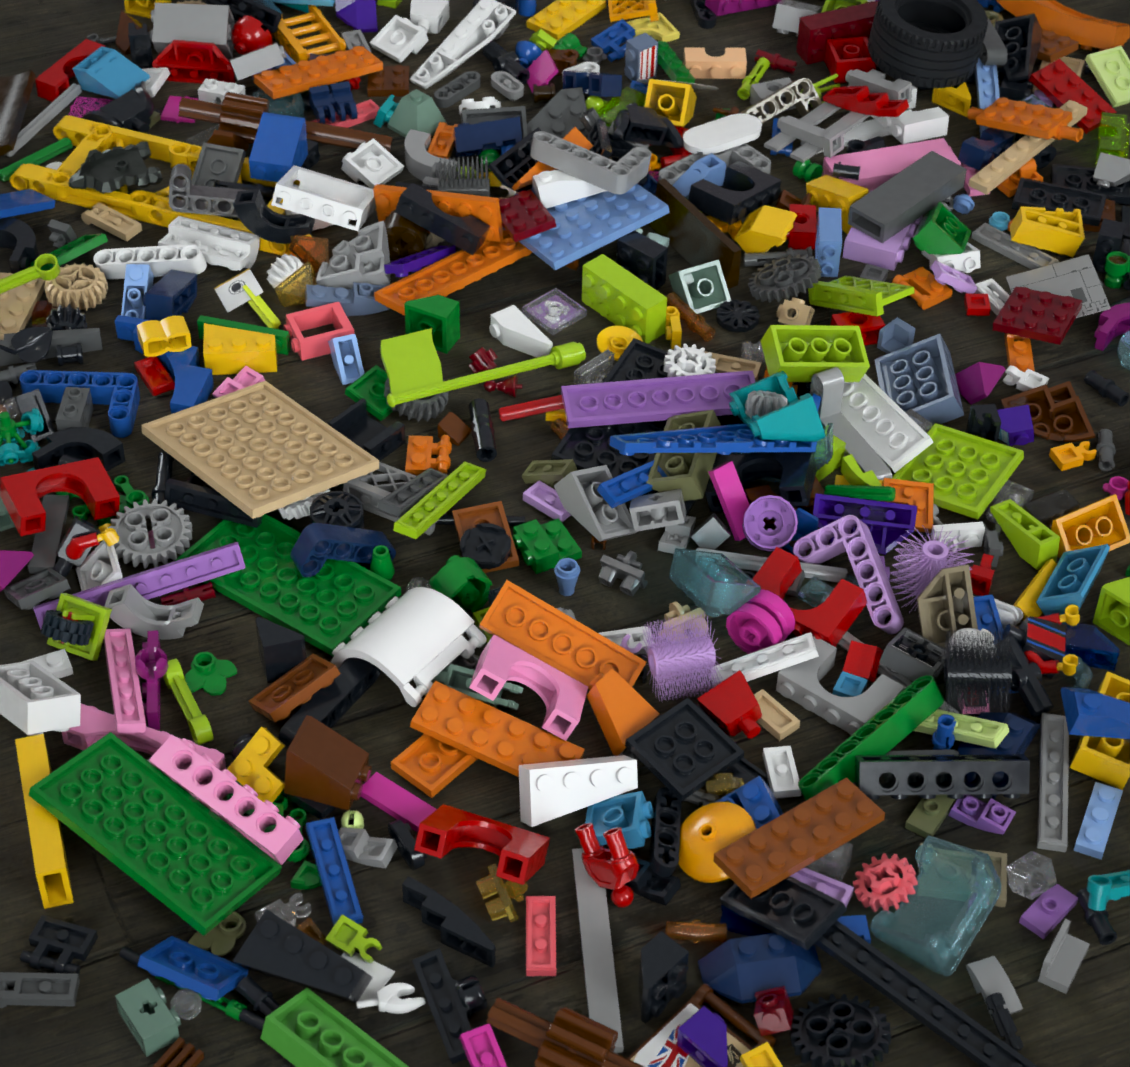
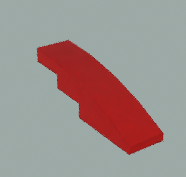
M868 86L833 87L822 97L823 101L842 109L880 117H899L909 108L907 99L889 100L887 92L870 93Z

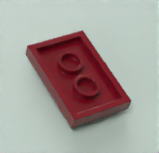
M532 190L521 191L515 196L499 200L502 226L514 242L556 227L555 219Z

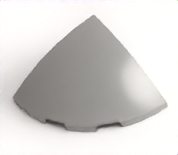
M380 221L360 229L358 236L351 241L343 240L332 250V258L328 262L321 264L316 278L318 285L335 288L342 287L345 289H352L353 282L383 286L390 285L391 274H385L384 264L390 263L385 222Z

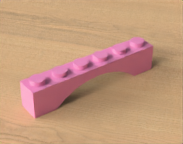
M84 704L80 706V726L71 727L68 731L62 732L64 744L81 750L87 749L111 732L133 750L148 753L152 756L171 736L168 732L158 731L147 726L144 733L117 734L114 714ZM188 740L196 748V753L200 756L203 753L207 754L216 762L215 767L220 771H223L224 768L226 769L223 753ZM186 763L181 769H187L191 763ZM212 778L204 780L202 785L210 783Z

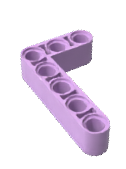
M847 515L796 541L793 553L805 563L821 564L839 554L847 552L859 587L864 589L867 599L866 605L873 623L887 634H896L902 629L904 624L903 616L870 530L864 522L854 515ZM854 526H857L855 532L851 534L852 528ZM834 537V541L828 545L829 540ZM866 547L865 552L859 556L861 549ZM812 548L810 554L806 556V552ZM874 570L872 577L867 579L869 572ZM883 592L881 599L876 601L877 595ZM891 615L889 623L884 624L886 617Z

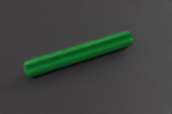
M65 137L1 169L0 180L2 182L10 180L11 175L22 164L40 165L72 149V141Z

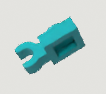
M390 95L377 112L373 124L379 128L385 122L389 123L399 104L393 101L394 95Z

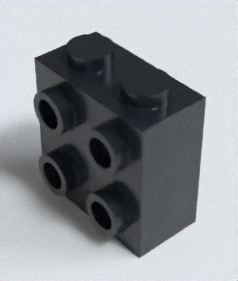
M634 230L618 239L616 263L655 290H658L666 283L668 248Z

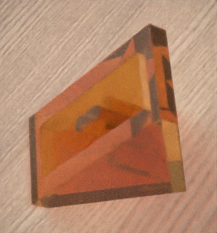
M296 235L293 238L288 249L313 273L318 274L323 262H328L329 264L328 238Z

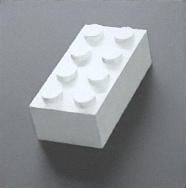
M33 660L0 665V714L29 736L53 730L65 732L71 727L80 726V693Z

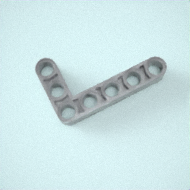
M537 131L533 134L530 156L537 161L619 195L626 193L648 174L652 155L651 151L647 148L635 147L616 162L545 131Z
M747 143L714 154L726 163V169L727 166L741 161L770 174L771 160ZM697 151V154H691L661 169L658 174V181L665 178L673 185L695 161L707 155Z
M834 367L814 374L811 381L810 395L816 394L821 396L818 414L824 432L828 431L846 443L844 456L852 454L863 473L873 470L878 480H883L884 478L892 479V472L888 465L841 413L844 377L840 369Z

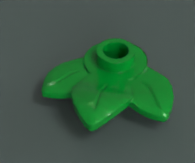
M200 652L195 655L191 663L192 669L186 673L185 681L191 693L203 688L206 693L218 696L222 695L226 690V678L237 674V669L229 660H217L210 652Z

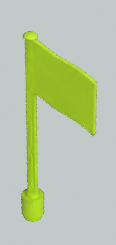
M432 328L381 340L380 345L381 359L389 379L390 393L387 396V403L390 407L548 365H553L556 369L579 365L586 357L585 349L581 343L569 342L552 347L549 355L443 382L441 362L433 344Z

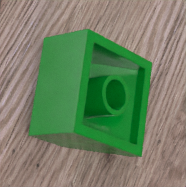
M435 295L407 301L404 304L406 334L432 328V339L435 349L447 354L460 338L459 301Z

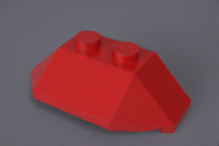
M173 40L152 62L153 68L166 67L169 69L170 75L166 81L202 84L205 79H215L236 84L235 72L231 63L214 43Z

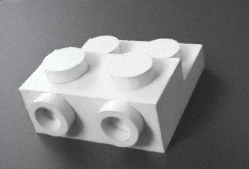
M395 15L371 40L370 44L372 48L401 63L411 52L417 54L429 39L427 31L422 26H416L409 19Z
M373 138L367 143L363 142L353 153H347L342 159L343 165L341 167L356 183L362 180L369 188L373 189L376 184L384 185L401 173L404 165Z
M968 242L962 254H928L925 250L921 251V254L930 260V269L935 260L962 273H969L980 268V250Z

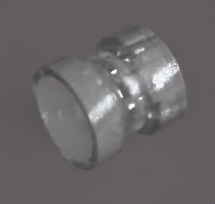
M750 341L742 342L741 358L766 364L761 341H758L756 344H752Z

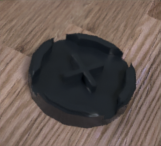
M481 523L476 525L475 528L471 530L469 528L465 531L460 541V552L462 557L472 558L481 569L496 568L506 562L510 556L511 539L502 527L492 523Z

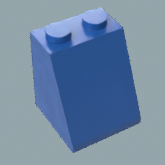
M263 112L249 158L250 178L278 182L294 165L302 167L308 155L305 118Z

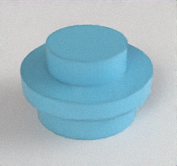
M995 212L989 218V225L1004 231L1007 230L1008 223L1011 220L1007 213Z

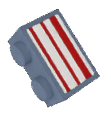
M647 33L626 40L625 76L631 81L657 77L658 42Z

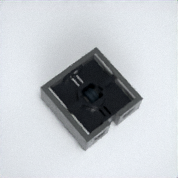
M905 627L887 644L879 663L886 666L889 671L905 676L911 682L926 675L933 676L935 680V677H938L943 672L947 649Z

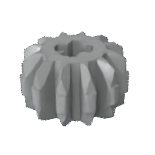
M752 391L748 394L746 400L745 414L751 419L756 414L761 417L786 406L788 399L776 392Z

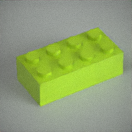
M604 254L583 265L582 302L616 326H625L633 329L641 336L644 343L648 344L665 334L666 296Z
M770 325L761 339L769 376L784 371L787 374L788 382H811L814 374L834 367L840 369L844 382H860L870 367L859 326Z

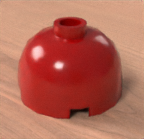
M244 15L234 24L231 32V40L235 50L243 55L272 44V36L268 29L264 31L261 28L262 23L252 16Z

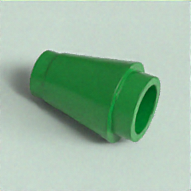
M378 545L373 549L369 570L390 581L395 574V569L389 549L384 545Z

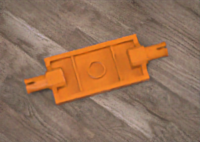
M1002 97L998 98L986 109L971 107L967 113L969 120H976V125L1048 140L1050 138L1057 140L1063 138L1079 142L1083 138V129L1067 126L1073 120L1072 112L1064 111L1061 108L1054 109L1044 105H1034L1025 101H1014Z

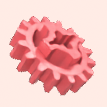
M884 853L880 860H877L874 856L871 857L872 863L870 865L867 863L861 864L864 871H856L855 875L858 880L853 881V886L858 901H861L865 909L870 906L872 911L876 913L882 907L884 913H888L889 907L893 906L898 910L899 902L908 903L907 895H914L916 893L913 887L918 885L916 873L912 864L909 865L905 857L900 860L898 855L894 854L891 859H888L886 853Z

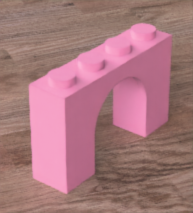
M493 634L480 655L469 688L494 701L506 681H516L528 686L545 703L546 715L542 728L566 741L580 721L588 686Z

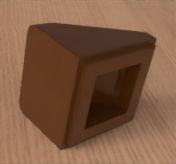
M451 411L438 424V438H441L442 435H448L450 442L457 446L471 433V428Z

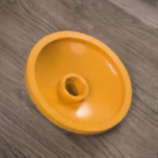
M714 802L695 810L680 827L678 864L689 877L704 883H716L729 879L730 877L713 862L714 853L756 830L757 828L752 817L745 809L730 802Z

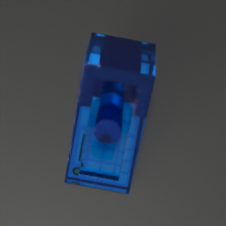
M1078 623L1075 626H1070L1066 624L1065 655H1076L1078 657V665L1115 671L1120 649L1093 625Z

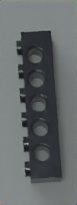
M1024 754L855 756V786L870 799H879L880 795H891L893 799H907L908 795H919L923 799H934L936 795H947L948 798L961 799L966 794H975L977 798L987 799L992 798V794H1003V797L1019 798L1020 794H1029L1030 760ZM948 772V778L945 782L936 783V777L939 773ZM976 772V777L972 782H964V777L967 773ZM996 772H1004V777L1000 782H992V777ZM883 773H892V778L888 783H879V778ZM911 773H920V778L917 782H907L908 776Z

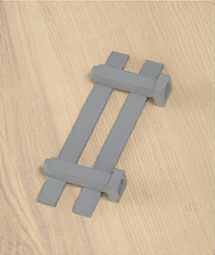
M858 69L854 71L849 70L846 74L845 80L849 82L847 87L868 86L870 93L887 92L889 100L907 99L908 103L912 101V83L909 81L897 79L891 82L885 80L886 74L874 69L868 73ZM824 102L801 119L789 115L787 117H780L777 127L781 129V132L764 143V147L778 152L794 140L800 139L806 143L790 153V158L804 163L822 149H824V156L831 158L844 149V134L871 115L851 111L828 128L823 129L816 125L841 109L828 102Z

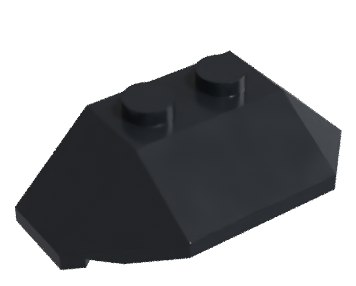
M204 0L207 5H229L235 23L244 15L256 18L262 23L261 28L264 31L268 29L270 34L277 32L283 14L270 0Z
M539 127L488 165V168L502 185L512 189L518 180L538 162L530 156L533 134L541 131ZM530 184L516 190V192L527 191L533 186Z

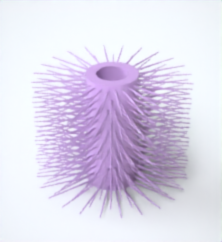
M937 532L934 540H932V534L931 540L929 533L927 534L928 542L921 535L925 543L917 540V544L920 546L913 545L914 541L908 539L907 541L911 544L910 546L914 547L913 549L906 548L909 544L904 546L905 543L901 544L899 542L905 549L901 551V555L894 556V559L903 564V566H900L898 569L899 563L893 564L892 566L898 571H894L891 574L896 577L900 572L903 574L891 580L894 583L902 580L907 583L891 588H909L896 594H905L903 592L912 593L902 599H908L915 595L914 599L916 600L942 568L974 562L972 560L967 562L969 559L956 561L954 557H957V560H962L959 558L973 554L958 553L964 554V556H953L952 554L967 548H957L960 550L951 549L960 543L947 547L948 543L944 544L945 539H942L940 542L941 533L938 541L935 540L937 539Z
M702 614L696 623L698 627H695V622H693L695 633L693 625L691 626L689 623V627L686 626L688 625L687 621L683 634L684 622L681 627L680 623H678L679 627H676L677 620L676 624H674L675 631L673 630L672 635L673 620L670 628V621L667 624L668 628H665L667 623L665 621L663 625L664 634L662 631L661 636L662 623L658 630V621L656 630V628L654 629L656 622H654L652 626L653 635L651 631L650 640H647L649 648L647 652L648 657L646 658H648L649 664L646 665H649V672L651 671L652 673L651 678L653 675V686L655 677V693L659 685L658 698L661 695L660 685H663V687L661 686L662 696H664V691L666 698L668 695L667 688L669 689L670 684L669 697L673 691V699L676 691L675 698L679 694L678 686L680 689V683L682 688L684 687V682L686 685V680L687 684L690 683V679L692 687L694 685L696 689L695 684L697 685V692L700 688L699 681L701 682V677L700 692L704 684L705 688L703 691L706 690L708 684L707 691H709L711 687L710 680L713 684L712 676L714 672L716 673L715 667L717 665L715 662L717 656L712 639H710L711 625L710 635L708 634L707 639L708 616L707 630L706 622L705 629L704 624L703 629L702 625L701 630L699 627Z

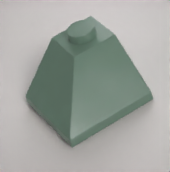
M416 89L401 98L388 123V128L405 138L410 129L430 133L433 136L439 123L446 121L432 97Z
M719 259L668 275L675 298L690 316L718 308L725 301L730 302L731 300Z

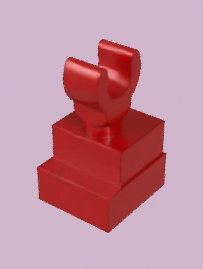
M984 553L980 566L974 564L973 567L971 566L970 577L973 594L978 596L989 595L995 570L991 569L994 556Z

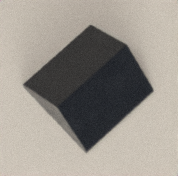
M258 616L255 621L259 656L267 683H271L306 659L305 638L302 634Z

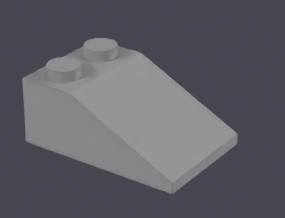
M781 0L777 3L772 28H776V32L788 34L789 31L796 32V36H798L800 17L821 13L822 6L793 0Z
M607 465L570 472L554 485L564 509L599 542L636 533L631 515L625 503L611 508L597 491L601 483L613 478Z

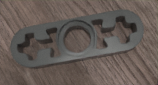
M475 71L465 72L434 92L436 106L448 108L480 88V74Z

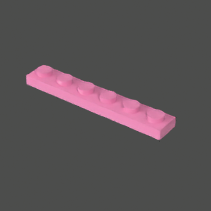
M131 628L106 629L103 640L117 734L146 732V721L139 678L135 667Z

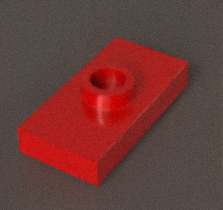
M157 356L134 362L135 370L153 396L175 388V382Z

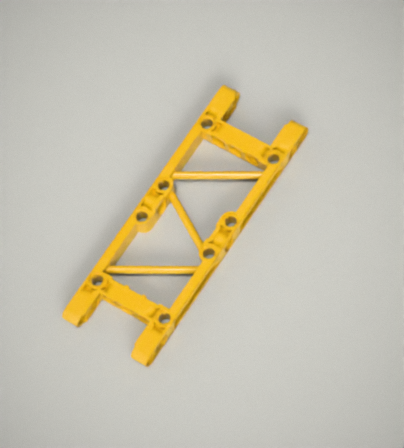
M64 116L53 128V133L58 140L67 137L72 141V146H77L57 170L30 163L22 164L10 177V184L18 191L33 189L54 200L90 209L99 202L131 219L167 228L174 219L182 216L254 234L244 226L239 218L236 221L215 215L183 213L172 210L169 206V198H167L169 196V186L155 193L138 190L131 194H128L127 185L120 187L119 192L113 191L104 194L92 188H71L68 184L69 179L80 170L89 151L94 149L103 152L108 149L112 150L113 147L121 146L125 148L130 144L136 145L139 142L147 141L151 156L148 158L171 163V168L177 164H185L191 169L192 177L202 149L201 146L74 116ZM245 157L237 183H242V180L269 187L276 186L277 182L250 178L249 158ZM295 180L293 184L299 185L300 181ZM271 199L267 206L278 214L286 215L285 209L271 205ZM310 234L295 236L292 244L275 243L260 237L259 250L281 256L283 254H292L298 259L303 260L314 247L315 241Z

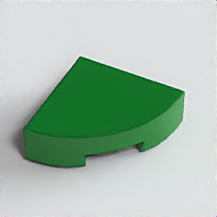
M305 860L291 879V888L308 890L321 886L316 864Z

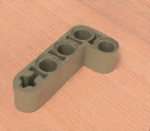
M801 78L790 82L739 114H755L761 123H764L792 105H795L801 116H805L810 112L807 107L809 102L814 110L822 104V101L812 82L807 78ZM799 84L803 86V93L798 91ZM781 94L786 96L785 104L781 101ZM764 104L769 106L768 114L764 111Z

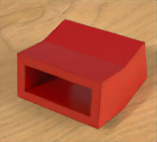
M851 640L843 671L867 679L869 682H875L883 650L877 646Z

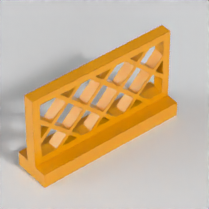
M608 0L610 22L650 16L651 22L659 21L656 0H638L639 2H636L637 0Z

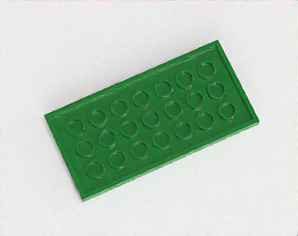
M266 514L262 516V524L258 528L223 520L175 560L178 561L238 542L246 568L202 583L207 584L211 582L214 590L267 620L304 635L306 642L333 657L332 652L340 643H349L352 640L350 636L359 627L366 628L369 625L368 620L376 612L382 613L391 599L402 595L400 586L350 561L327 559L315 576L303 577L290 556L291 550L301 533Z
M111 732L30 787L29 796L203 936L278 876L282 869L280 864Z

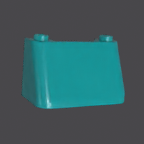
M784 371L729 393L732 401L729 403L732 414L739 416L751 429L754 437L758 436L761 440L817 442L826 437L813 397L807 393L800 396V400H798L794 388L789 387L788 377ZM752 391L776 392L788 399L786 406L761 417L756 414L751 419L745 414L746 400L748 394Z

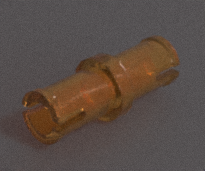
M693 919V922L667 920L665 934L674 940H692V943L699 944L700 941L726 942L727 927L726 923H700L699 919Z

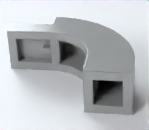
M410 129L404 143L405 164L408 171L421 181L426 176L439 178L438 166L440 164V157L433 156L427 152L431 143L430 133ZM440 158V159H441V162H442V175H443V178H444V174H443V170H444V167H443L444 158ZM445 159V162H446V164H447V178H448V176H449V175H448V169H449V167H448V161H449V159ZM450 160L451 167L453 169V160Z
M129 584L109 591L104 607L112 609L110 618L124 629L131 628L132 633L147 637V631L158 630L159 639L170 640L183 637L186 627L198 624L204 603L199 598H195L176 605L155 604L145 599Z

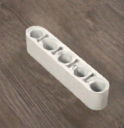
M196 244L103 249L94 255V262L97 268H100V271L109 280L125 279L126 264L150 265L154 277H163L170 270L200 274L207 267L202 251Z

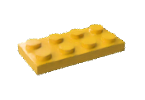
M556 0L526 21V28L535 32L542 29L558 41L564 35L571 33L605 9L606 0Z

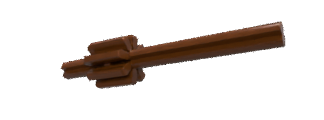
M233 92L225 94L222 105L182 97L179 103L178 116L219 124V131L234 133L249 144H254L263 112L268 113L269 102L265 98ZM306 121V134L309 140L357 150L360 144L363 142L367 143L374 138L389 153L391 152L393 140L391 136Z
M499 997L489 1011L487 1024L490 1023L491 1026L539 1048L535 1067H644L614 1052L615 1043L618 1040L617 1031L567 1007L558 1010L553 1023Z

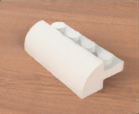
M178 216L168 225V234L158 242V246L196 244L200 247L208 264L228 267L230 270H241L243 267L251 268L259 251L260 237L255 234Z

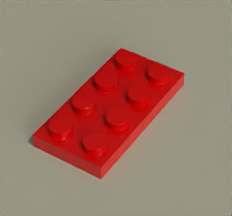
M1061 59L1031 74L1029 80L1058 108L1069 100L1078 102L1088 108L1087 115L1076 123L1086 134L1114 118L1117 113Z

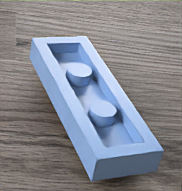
M1095 782L1073 851L1102 860L1123 790Z

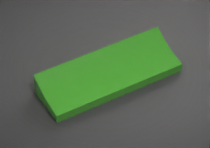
M309 988L301 991L265 1018L261 1039L296 1067H409Z

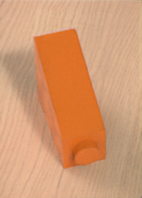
M611 668L605 675L600 672L590 682L593 688L586 696L613 755L618 756L627 748L625 746L626 739L654 721L660 713Z

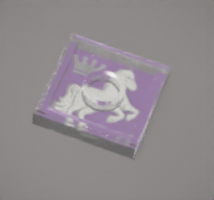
M555 288L523 306L522 313L551 335H555L586 317L587 309Z

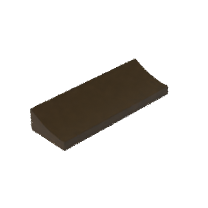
M32 70L18 75L0 77V156L14 150L36 78Z
M665 178L657 181L655 196L668 205L670 213L648 223V225L659 235L668 237L669 245L692 267L719 259L727 288L730 289L737 286L742 249Z

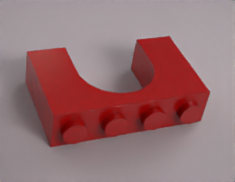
M99 457L0 477V497L20 536L45 531L46 511L39 499L52 492H69L79 496L86 503L94 520L116 516V513L119 512L120 495Z
M776 547L741 593L743 599L751 591L762 589L778 595L784 601L788 588L802 571L799 558ZM841 579L821 605L808 610H797L789 607L795 618V628L791 633L801 636L811 632L812 636H815L816 639H822L836 647L867 604L864 589Z
M443 804L420 822L414 850L440 859L452 849L458 847H473L487 850L500 856L496 877L524 885L544 865L550 837Z

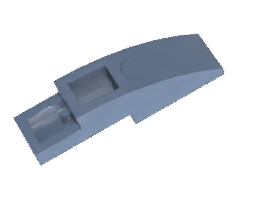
M353 282L352 289H345L342 287L335 288L306 284V306L318 307L339 301L347 316L368 315L391 309L375 301L374 292L388 285Z

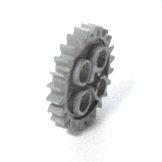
M144 499L143 505L140 506L138 503L133 502L134 508L131 509L125 506V513L117 512V519H111L112 526L108 527L115 529L119 536V541L114 544L117 558L123 557L125 564L132 560L133 567L143 563L144 569L148 567L149 563H153V566L156 568L158 567V562L162 561L163 564H168L167 559L176 560V553L183 554L185 552L184 548L190 547L189 540L193 539L192 523L189 520V515H184L183 508L177 510L176 503L168 507L167 500L158 504L157 499H154L152 504H148L147 500ZM147 518L151 519L155 548L153 549L150 548L146 526Z

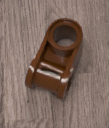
M546 49L559 71L556 75H562L565 69L577 65L578 51L574 49Z

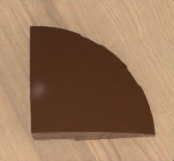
M1070 381L1050 388L1045 384L1001 399L1004 409L1029 405L1034 435L1063 442H1077L1095 438L1094 431L1081 401L1076 396Z

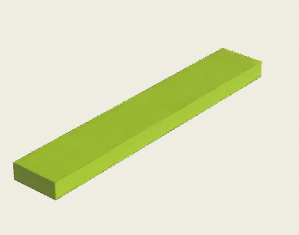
M463 462L394 523L393 531L417 539L485 478L486 469Z

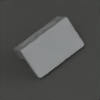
M1068 919L1064 920L1047 953L1038 982L1067 994L1090 945L1068 934L1071 923Z

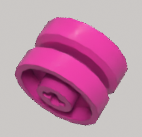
M756 589L751 591L727 617L726 628L734 643L744 652L750 654L783 642L794 630L795 618L787 603L778 595L768 590Z

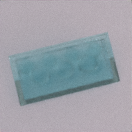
M675 548L669 578L676 584L677 588L685 592V595L695 602V605L704 611V614L712 617H719L720 614L730 615L760 593L761 587L724 554Z

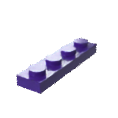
M455 245L434 246L384 264L385 274H395V277L408 276L409 272H417L422 267H427L456 253Z

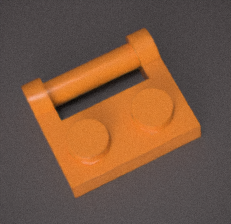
M923 266L903 276L899 274L892 280V283L913 286L914 294L909 296L923 310L952 297L953 292L947 285L937 282L934 278L935 276Z

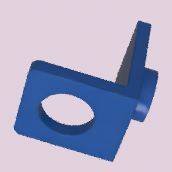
M798 508L796 510L798 519L797 530L791 541L799 540L818 530L819 519L807 511ZM789 543L781 548L794 555L793 548Z

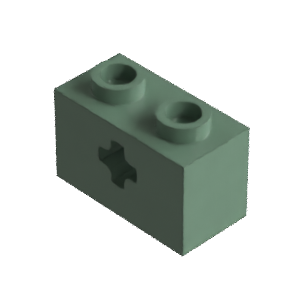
M149 979L115 995L118 1012L146 1057L174 1043L180 1037L178 1026L181 1025L178 1014L173 1008L170 1010L165 1005L167 1001L163 991L159 986L154 988Z

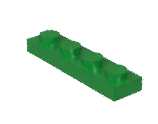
M658 41L657 62L672 81L694 83L695 78L670 48L669 44L664 41Z
M200 315L197 320L199 339L204 340V323L272 334L275 335L277 353L288 355L291 350L289 331Z

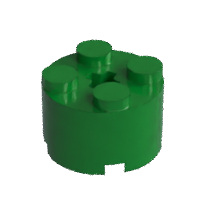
M459 555L450 557L446 565L429 581V585L433 590L453 600L465 612L471 610L472 613L478 611L489 600L490 585L493 586L491 580L472 558H460Z

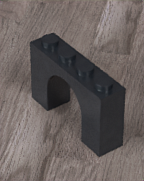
M737 161L727 166L723 186L731 190L702 179L691 185L688 200L698 210L732 225L756 209L776 201L781 193L780 186L782 180L746 163Z
M758 452L716 455L712 469L726 461H733L743 488L758 479L777 478L781 480L779 485L781 497L790 502L792 507L809 506L817 471L813 452ZM709 477L705 494L710 512L723 511L712 480Z

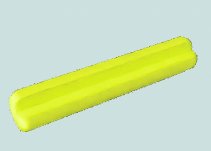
M247 285L242 286L251 298V300L247 301L264 324L268 328L279 329L281 321L260 295L255 296Z

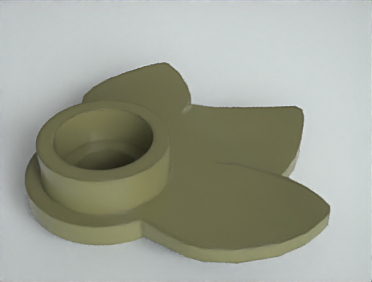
M233 912L205 936L197 931L188 943L205 951L211 949L212 954L219 957L224 956L234 948L236 939L244 935L246 931L245 919L237 912Z

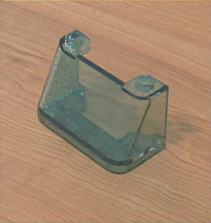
M928 835L924 843L918 847L915 855L921 871L916 878L918 885L913 886L916 893L914 895L908 894L909 902H901L899 909L895 913L889 910H882L879 914H876L870 928L874 936L931 971L943 976H950L955 971L996 904L1001 892V881L988 854Z

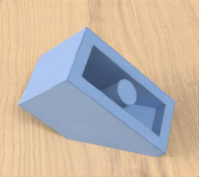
M356 334L332 338L328 341L333 364L342 385L351 384L365 374Z

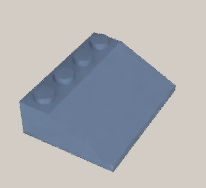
M941 334L934 335L874 359L880 388L918 425L943 424L964 416L951 354Z

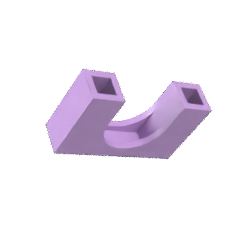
M923 216L884 243L851 227L844 242L843 258L894 271L897 264L902 263L905 250H908L911 237H914L917 225H919Z

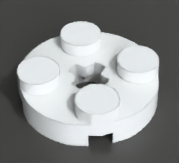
M484 97L482 101L475 102L474 99L461 100L462 104L459 105V114H461L462 110L501 108V102L495 100V97Z

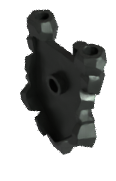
M145 141L139 142L136 145L130 144L125 148L121 146L113 147L112 150L108 149L103 152L96 149L89 151L80 170L69 179L68 184L74 189L92 188L104 194L120 189L124 185L137 184L139 187L157 185L163 182V178L159 168H146L143 160L151 156L149 145Z

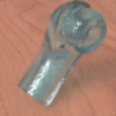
M1078 657V666H1076V673L1073 675L1076 679L1073 688L1087 689L1093 674L1082 658Z

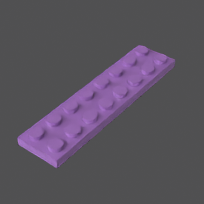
M752 370L561 386V395L568 428L662 421L668 420L669 417L674 415L714 410L716 416L733 415L729 407V403L732 402L729 393L756 381Z

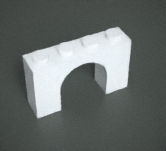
M913 85L912 101L908 103V109L915 108L917 88ZM939 107L921 111H904L899 117L871 115L902 144L947 135L949 115Z

